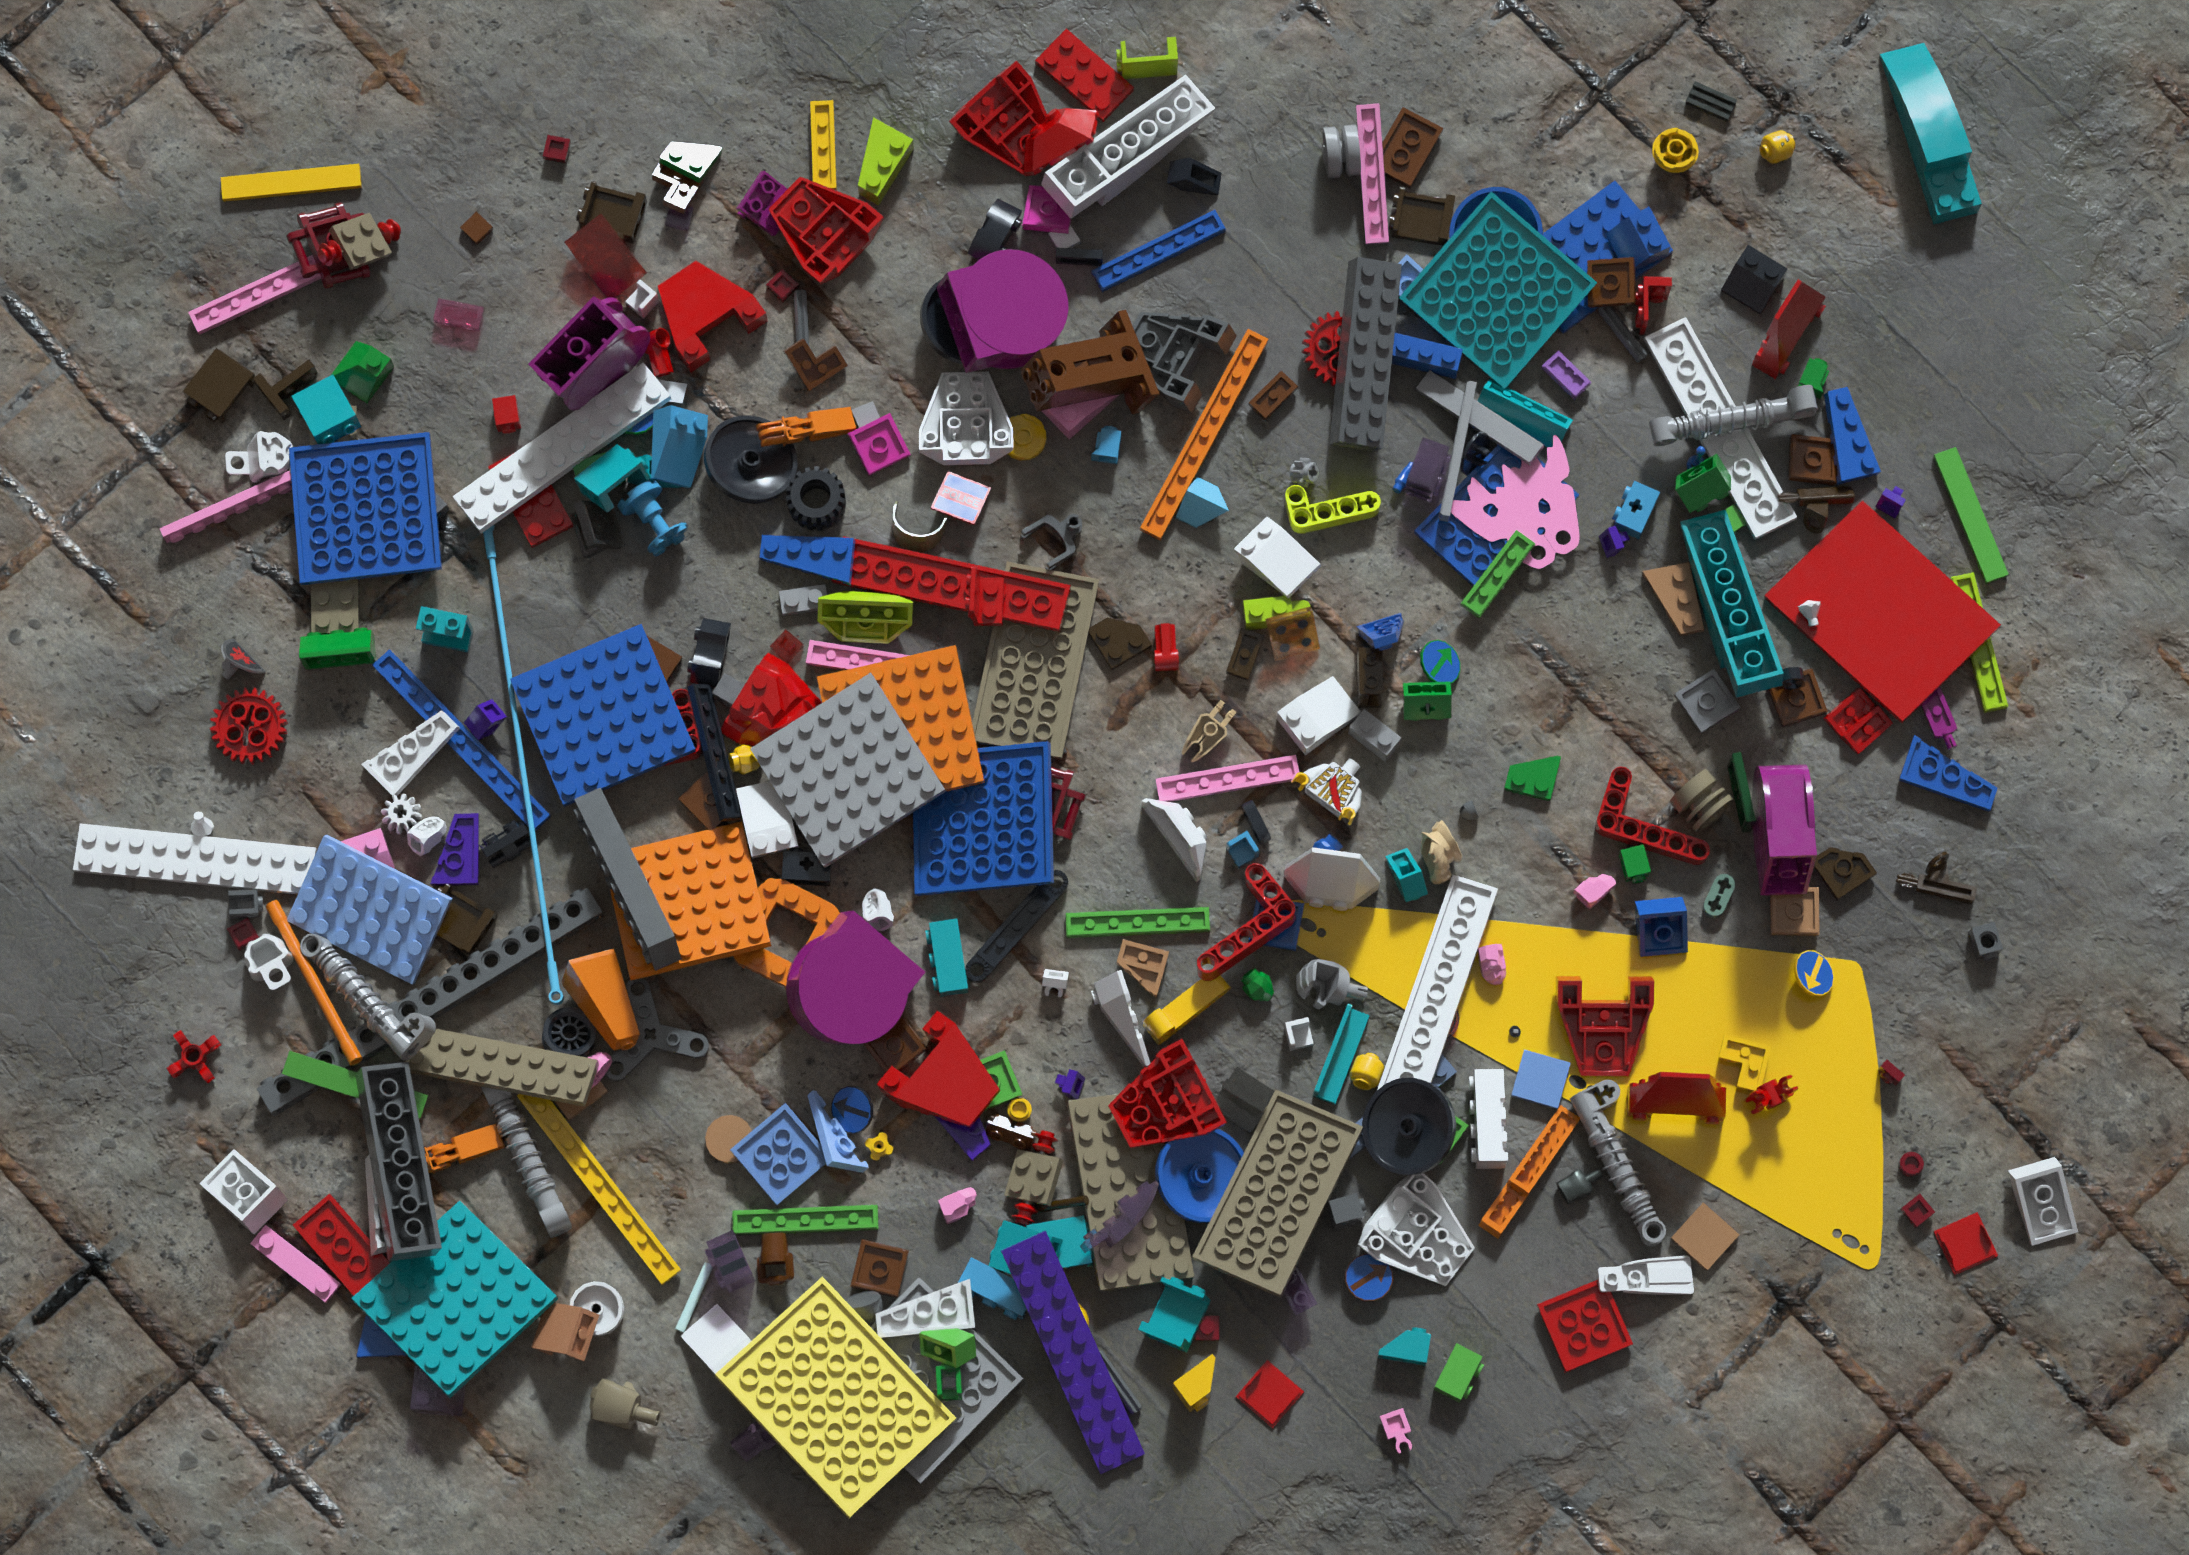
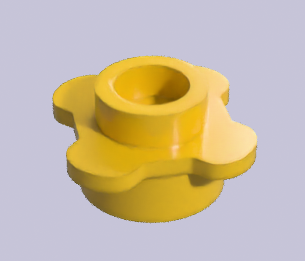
M881 1132L877 1137L873 1139L868 1138L865 1142L866 1147L871 1151V1158L877 1161L880 1157H884L886 1154L890 1155L893 1152V1147L887 1141L888 1136L886 1133ZM878 1144L882 1146L880 1149L877 1148Z

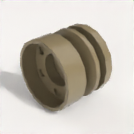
M1704 769L1688 781L1669 801L1679 814L1688 809L1692 811L1686 819L1687 823H1691L1697 818L1699 819L1692 827L1695 832H1699L1716 822L1734 800L1731 795H1727L1721 800L1719 799L1726 791L1724 788H1720L1715 792L1711 790L1717 780L1707 769Z

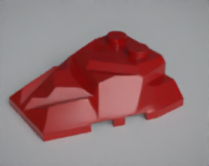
M767 653L760 664L755 667L731 706L729 715L721 727L722 735L739 745L755 746L822 704V701L789 664Z
M1183 1039L1160 1050L1147 1068L1144 1067L1140 1071L1141 1074L1131 1084L1129 1083L1108 1105L1130 1148L1203 1136L1227 1124L1217 1101Z

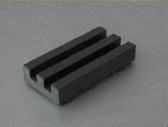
M1695 81L1685 104L1728 122L1737 99ZM1693 97L1703 100L1710 105L1726 110L1727 112L1723 113L1710 106L1694 100Z

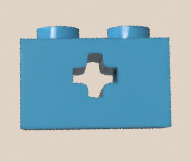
M1637 481L1633 482L1632 487L1627 486L1621 498L1625 502L1622 508L1617 506L1612 517L1615 520L1614 526L1617 527V530L1621 532L1627 531L1628 535L1640 539L1660 492ZM1634 505L1638 507L1635 513L1631 511Z

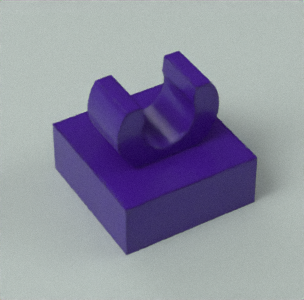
M1897 486L1894 487L1893 491L1885 488L1875 507L1896 518L1906 499L1901 497L1904 490Z
M1616 526L1607 528L1598 536L1607 558L1619 553L1624 548V542L1630 540L1627 531L1619 533Z
M1069 1069L1067 1077L1060 1074L1057 1075L1055 1084L1062 1088L1061 1092L1068 1098L1076 1100L1079 1099L1086 1078L1078 1071Z

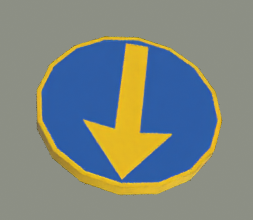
M1814 950L1804 951L1797 956L1793 969L1799 986L1812 996H1822L1828 993L1834 983L1833 969L1829 961L1822 954Z

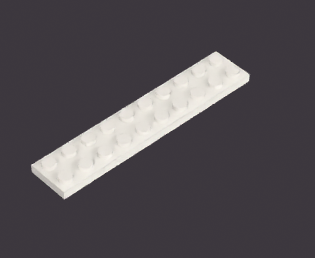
M1686 317L1644 338L1647 347L1685 415H1689L1692 411L1700 410L1701 414L1705 416L1706 409L1709 411L1718 410L1719 406L1721 409L1730 408L1731 404H1733V407H1736ZM1748 428L1744 432L1734 430L1731 435L1723 432L1719 437L1709 434L1707 439L1700 440L1708 457L1710 458L1718 454L1731 475L1729 495L1745 519L1754 540L1797 519L1789 503L1786 504L1778 501L1777 495L1783 491Z
M642 363L592 398L580 410H575L455 494L453 498L478 531L483 533L571 471L573 467L584 459L591 457L655 410L669 402L671 396L648 367Z
M80 824L73 870L74 872L298 895L317 849L314 847Z
M1452 874L1378 1089L1386 1083L1399 1078H1418L1432 1083L1493 908L1498 888Z

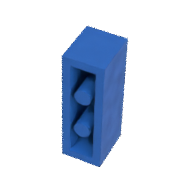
M1395 333L1392 364L1429 372L1430 370L1436 375L1456 379L1463 349Z

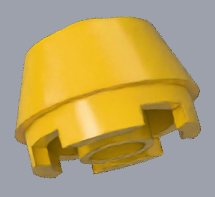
M1670 128L1659 134L1652 147L1655 162L1662 169L1670 173L1684 172L1695 164L1699 153L1698 145L1693 135L1679 128Z

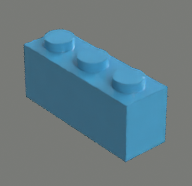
M971 1257L958 1283L970 1279L972 1298L976 1295L983 1299L982 1303L992 1309H995L997 1306L1004 1310L1003 1314L1013 1320H1016L1017 1317L1023 1320L1027 1309L1014 1280Z

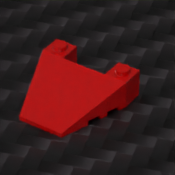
M694 261L658 285L677 354L690 372H693L710 360L709 353L699 337L733 314L748 334L768 322L766 312L753 294L698 261Z
M1798 279L1775 315L1766 333L1767 337L1762 341L1761 348L1755 355L1752 366L1774 379L1778 377L1779 373L1784 375L1790 365V362H1788L1789 355L1808 324L1813 321L1815 316L1820 318L1826 308L1823 305L1825 296Z
M1556 976L1555 1000L1581 1076H1629L1641 1038L1646 1029V1024L1654 1007L1655 981L1652 976H1628L1627 1000H1582V979L1580 976Z
M936 1011L922 1029L927 1038L937 1046L910 1078L891 1066L879 1080L877 1086L884 1096L901 1108L920 1111L922 1114L937 1116L942 1120L970 1128L997 1096L1000 1089L957 1025L942 1013Z
M1659 1072L1648 1076V1082H1645V1079H1641L1639 1083L1633 1082L1629 1084L1627 1091V1116L1633 1117L1635 1121H1646L1647 1117L1651 1118L1653 1113L1699 1116V1120H1705V1124L1716 1125L1720 1121H1724L1726 1117V1088L1721 1087V1083H1716L1717 1080L1710 1074Z

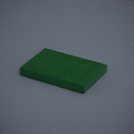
M1737 752L1731 755L1727 769L1741 832L1744 833L1752 830L1756 818L1742 754Z

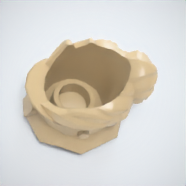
M1441 820L1435 823L1432 827V832H1421L1423 836L1421 854L1428 867L1430 880L1433 884H1441L1449 880L1452 875L1449 870V864L1453 861L1461 862L1462 853L1457 842L1452 837L1447 825Z

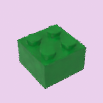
M1715 454L1676 476L1675 490L1690 513L1695 510L1699 512L1705 509L1712 500H1721L1729 494L1731 490V475L1718 454Z

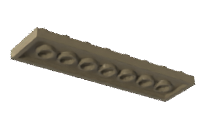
M435 1029L433 1036L415 1056L404 1061L409 1062L410 1073L584 1107L599 1066V1062L596 1059Z

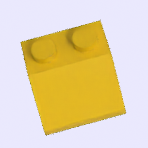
M1213 1354L1173 1382L1174 1392L1189 1412L1194 1409L1198 1412L1209 1404L1215 1365V1356Z

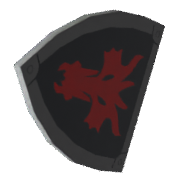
M228 639L223 642L221 652L226 660L222 663V668L224 669L222 672L223 677L229 680L238 668L251 673L260 674L266 672L235 639Z

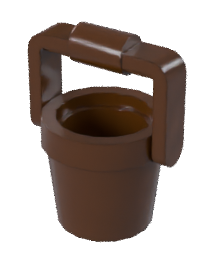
M786 1233L762 1234L761 1255L757 1258L759 1283L773 1286L793 1280V1254L789 1253ZM765 1265H786V1276L775 1275L766 1278Z

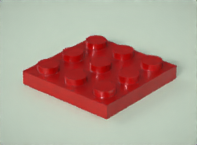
M1598 1280L1537 1304L1539 1313L1565 1373L1633 1345L1611 1292H1600Z

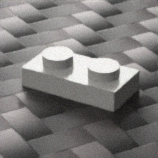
M826 584L779 591L782 615L788 616L818 611V597L827 595Z

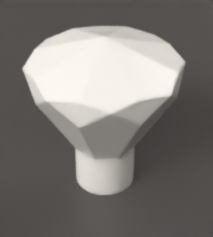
M1808 600L1798 606L1799 611L1808 619L1809 627L1818 625L1817 616L1821 606L1819 601Z
M196 812L194 814L195 820L191 823L193 835L202 837L211 834L214 828L212 821L204 817L202 812Z

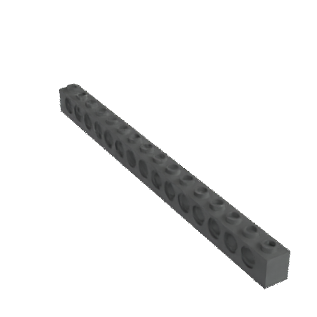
M588 888L576 890L570 895V899L563 903L562 901L556 902L549 908L550 911L547 912L548 923L552 920L560 922V926L556 930H550L552 948L604 917L602 910ZM579 908L581 911L577 917L572 918L568 916L570 909ZM541 913L533 916L529 920L530 923L524 927L517 926L509 931V936L500 940L498 938L488 944V948L481 953L480 951L472 953L467 957L468 961L459 965L457 963L452 965L443 976H435L426 982V986L420 990L417 988L411 990L402 1001H394L388 1004L395 1011V1017L401 1023L406 1018L403 1016L404 1011L412 1007L415 1008V1013L429 1016L435 1020L547 952ZM538 933L539 939L533 943L528 942V935ZM511 945L519 947L518 952L514 955L506 953L507 948ZM489 958H497L498 963L495 967L489 968L486 966ZM470 970L478 972L477 977L473 980L465 978L466 973ZM453 982L457 984L454 992H445V986L448 983ZM428 995L436 996V1001L432 1005L424 1004L425 998ZM364 1019V1024L357 1028L353 1026L346 1030L363 1058L358 1064L349 1065L346 1057L341 1054L342 1050L339 1041L335 1039L322 1045L323 1048L316 1053L312 1051L305 1056L321 1061L324 1058H331L333 1065L352 1070L390 1046L378 1033H373L367 1027V1021ZM369 1032L374 1034L371 1042H362L364 1034ZM282 1069L281 1074L275 1078L271 1076L264 1079L260 1083L261 1086L256 1089L271 1114L275 1117L323 1087L282 1074ZM283 1083H290L291 1088L287 1093L282 1094L279 1092V1088Z

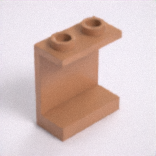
M554 1303L542 1314L531 1348L551 1356L553 1353H559L579 1361H585L599 1314L582 1307Z

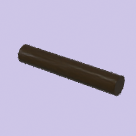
M1085 1195L1055 1200L1051 1202V1206L1036 1204L1035 1209L1038 1213L1085 1206L1089 1204V1198Z

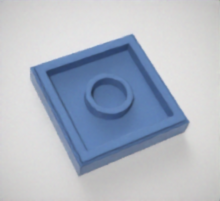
M1524 1049L1511 1097L1558 1109L1570 1062Z

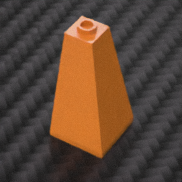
M614 949L569 960L561 981L563 987L613 1051L618 1049L628 1050L634 1047L640 1033Z

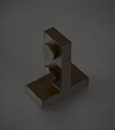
M307 360L272 387L261 373L255 376L253 380L282 419L285 420L291 416V413L282 399L290 398L296 393L298 387L303 384H309L314 380L318 372L313 363Z

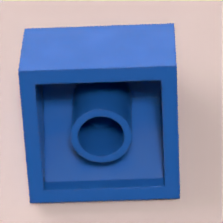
M1650 207L1628 216L1606 233V237L1617 258L1634 257L1635 271L1668 256L1671 247Z
M1683 897L1635 901V923L1640 957L1688 952L1687 909Z

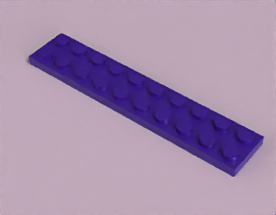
M1042 1231L1001 1250L1099 1473L1103 1474L1144 1455V1450L1046 1231Z

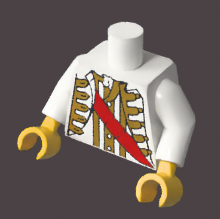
M1350 758L1343 767H1340L1335 762H1332L1330 765L1322 764L1310 768L1304 773H1297L1291 783L1299 782L1301 784L1298 788L1299 791H1302L1305 787V793L1336 815L1339 821L1341 818H1347L1349 820L1348 825L1352 824L1356 813L1361 807L1362 791L1359 788L1360 781L1354 777L1360 766Z

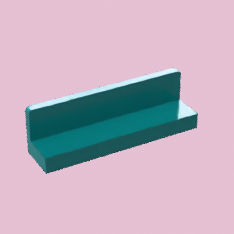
M1489 379L1477 400L1546 447H1553L1554 435H1557L1562 442L1573 422L1572 419L1508 387L1504 389L1492 379Z
M1347 1004L1313 1092V1097L1333 1105L1337 1102L1370 1016L1352 1009L1351 1004Z

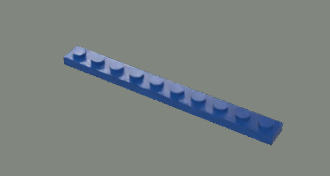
M389 649L372 664L373 668L425 721L438 712L443 711L460 727L447 744L528 827L522 785ZM530 795L536 831L551 816Z

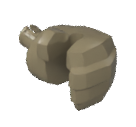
M601 1379L597 1387H593L589 1405L590 1418L592 1420L626 1430H631L636 1421L653 1426L658 1425L660 1411L640 1407L641 1396L635 1391L632 1383L626 1382L624 1386H621L614 1381Z

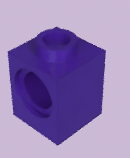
M491 699L477 705L464 721V724L480 740L494 734L507 716Z

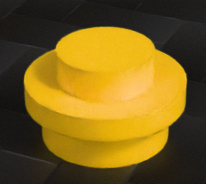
M1015 1098L1008 1105V1115L1016 1122L1026 1121L1031 1115V1104L1024 1098Z

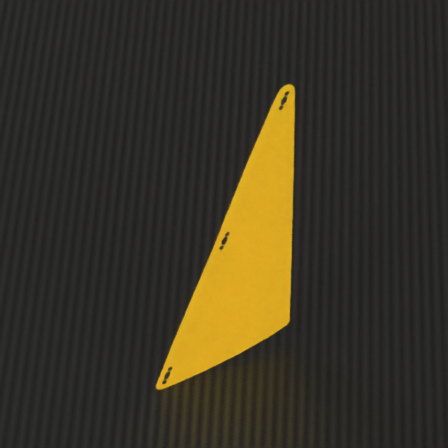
M1292 900L1293 902L1304 903L1302 918L1312 920L1317 926L1314 932L1306 931L1300 926L1298 946L1321 960L1338 963L1349 972L1351 978L1404 1010L1406 1009L1439 914L1360 906L1339 911L1333 909V906L1313 907L1303 900ZM1488 920L1479 948L1492 944H1502L1506 964V977L1500 985H1492L1486 982L1481 974L1478 953L1476 954L1455 1014L1456 1023L1449 1035L1517 1073L1524 1049L1570 1062L1569 1076L1566 1078L1561 1096L1569 1101L1572 1096L1587 1089L1590 1085L1593 1086L1604 1080L1616 1082L1620 1088V1096L1616 1104L1603 1111L1609 1124L1778 1223L1857 1266L1869 1270L1878 1264L1881 1255L1883 1225V1137L1880 1075L1871 1007L1863 971L1857 962L1825 957L1833 969V987L1822 996H1812L1799 986L1794 975V962L1799 954L1688 941V952L1640 957L1638 938L1634 935ZM1319 928L1325 929L1326 935L1324 937L1317 935ZM1556 976H1580L1582 979V1000H1627L1628 976H1652L1655 981L1654 1007L1646 1024V1029L1641 1038L1629 1076L1580 1075L1555 1000ZM1512 1026L1520 1028L1521 1034L1519 1037L1514 1038L1509 1034V1029ZM1724 1035L1772 1046L1763 1084L1773 1079L1779 1082L1782 1077L1792 1075L1793 1077L1788 1080V1086L1790 1088L1798 1086L1799 1089L1794 1092L1793 1096L1787 1098V1101L1770 1110H1767L1765 1106L1763 1111L1751 1114L1756 1104L1754 1101L1746 1103L1745 1099L1752 1092L1736 1088L1741 1065L1718 1059ZM1659 1072L1710 1074L1717 1080L1716 1083H1721V1087L1726 1088V1117L1724 1121H1720L1716 1125L1705 1124V1120H1699V1116L1655 1113H1653L1651 1118L1647 1117L1646 1121H1635L1633 1117L1627 1116L1628 1086L1633 1082L1639 1083L1641 1079H1645V1082H1648V1076ZM1577 1075L1583 1078L1586 1082V1088H1575L1570 1084L1569 1077ZM1604 1089L1600 1097L1595 1092L1594 1095L1600 1106L1603 1105L1601 1102L1603 1096L1610 1098L1612 1091L1607 1092ZM1834 1229L1841 1230L1842 1235L1840 1238L1833 1237L1832 1232ZM1846 1234L1854 1236L1859 1241L1860 1246L1856 1249L1846 1246L1842 1241V1236ZM1862 1245H1867L1869 1247V1252L1867 1254H1862L1860 1252V1247Z

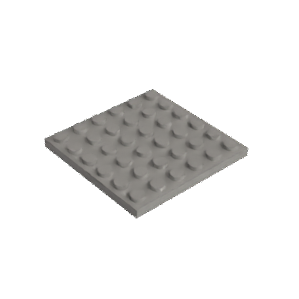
M872 673L864 676L750 748L824 868L946 792Z
M918 1278L889 1308L933 1293L934 1291L921 1278ZM875 1321L870 1327L877 1334V1324ZM972 1328L960 1329L975 1335L976 1357L960 1366L963 1400L941 1401L956 1417V1420L904 1467L920 1484L934 1472L1023 1380ZM919 1334L881 1338L938 1398L936 1366H941L942 1362L921 1355ZM955 1377L943 1378V1388L955 1387Z

